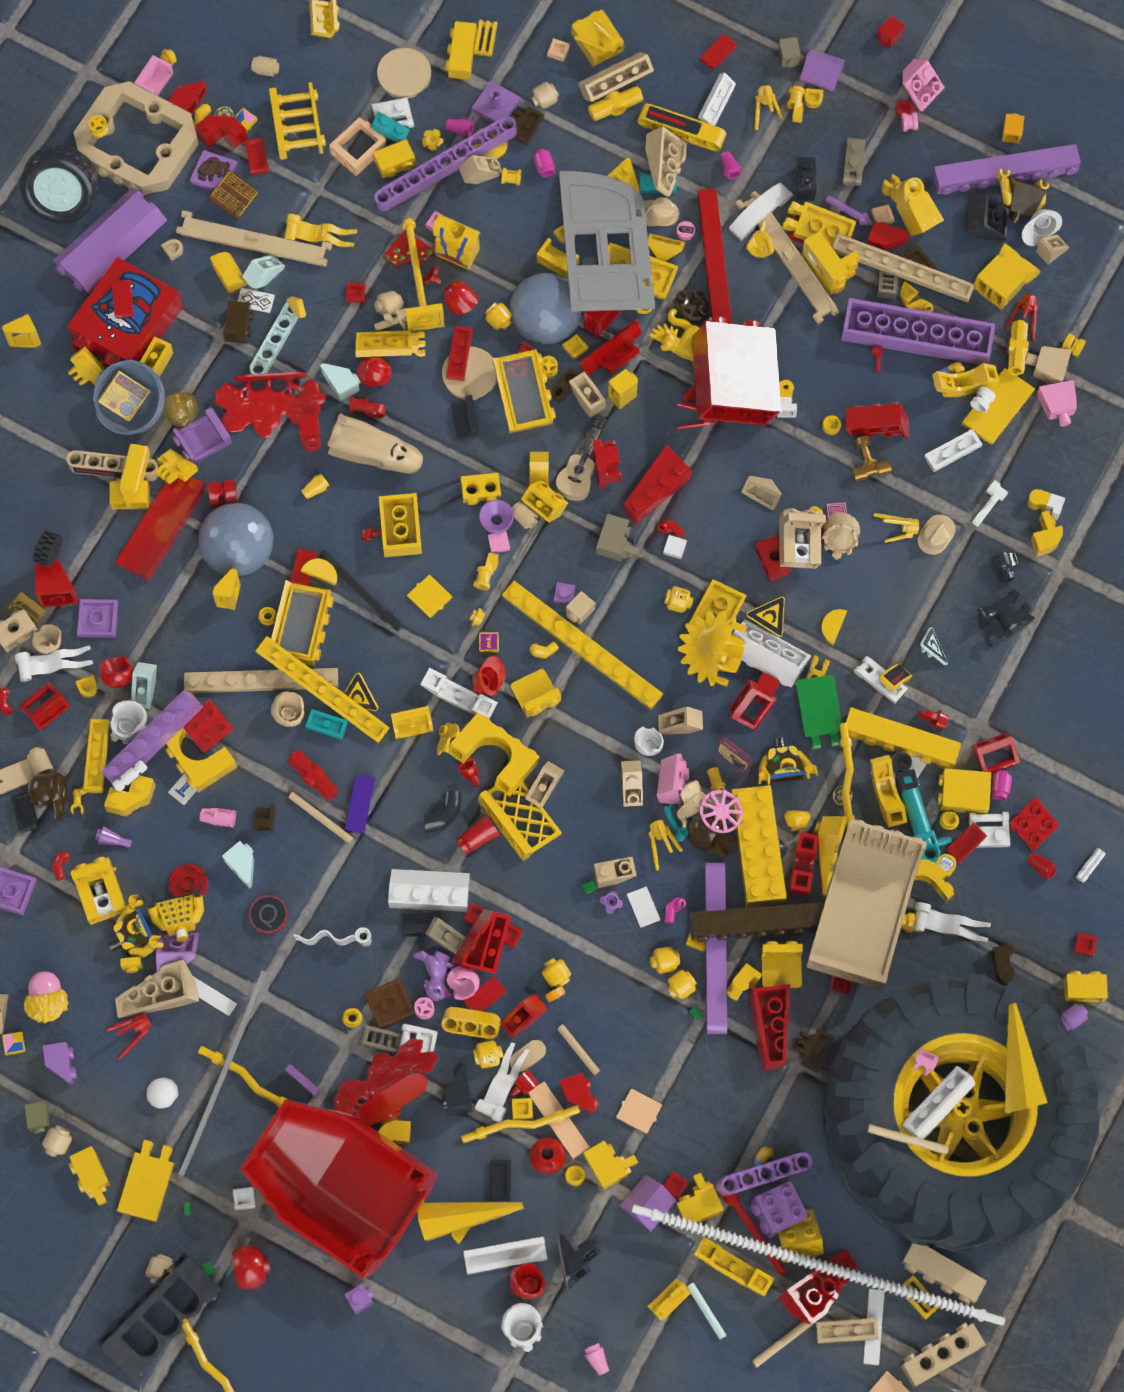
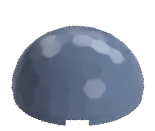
M539 273L526 278L512 293L509 310L512 312L511 321L518 333L528 340L540 342L541 344L557 343L568 338L577 329L582 317V311H571L569 281L553 273Z
M124 360L110 365L100 375L94 388L93 402L97 412L96 415L100 422L114 433L136 435L148 430L158 421L165 405V391L160 377L152 368L138 361ZM118 370L150 390V393L130 422L98 402Z
M229 503L214 509L204 519L198 535V546L202 558L213 570L223 575L227 574L232 568L237 570L238 576L255 572L270 557L274 542L273 530L267 518L258 509L242 503Z

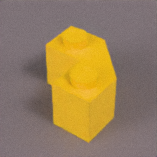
M138 776L132 781L129 792H118L116 789L110 788L104 805L107 812L126 817L136 809L150 804L156 786L152 778Z

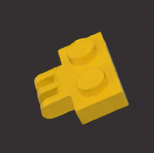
M84 346L71 356L70 361L75 366L68 371V374L72 375L77 372L73 379L76 381L82 377L78 382L80 386L88 380L96 385L98 378L106 368Z
M170 448L157 459L160 467L155 474L171 484L177 478L184 482L187 481L198 471V468L195 464Z

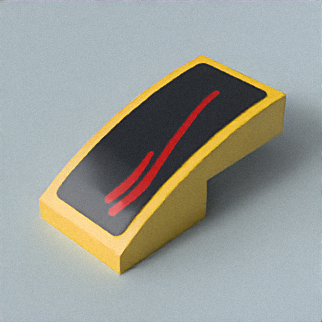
M898 663L884 672L878 679L891 691H895L903 683L908 682L912 675Z

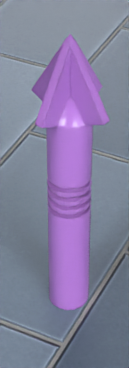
M830 195L827 196L825 202L859 220V225H873L866 212L861 214Z

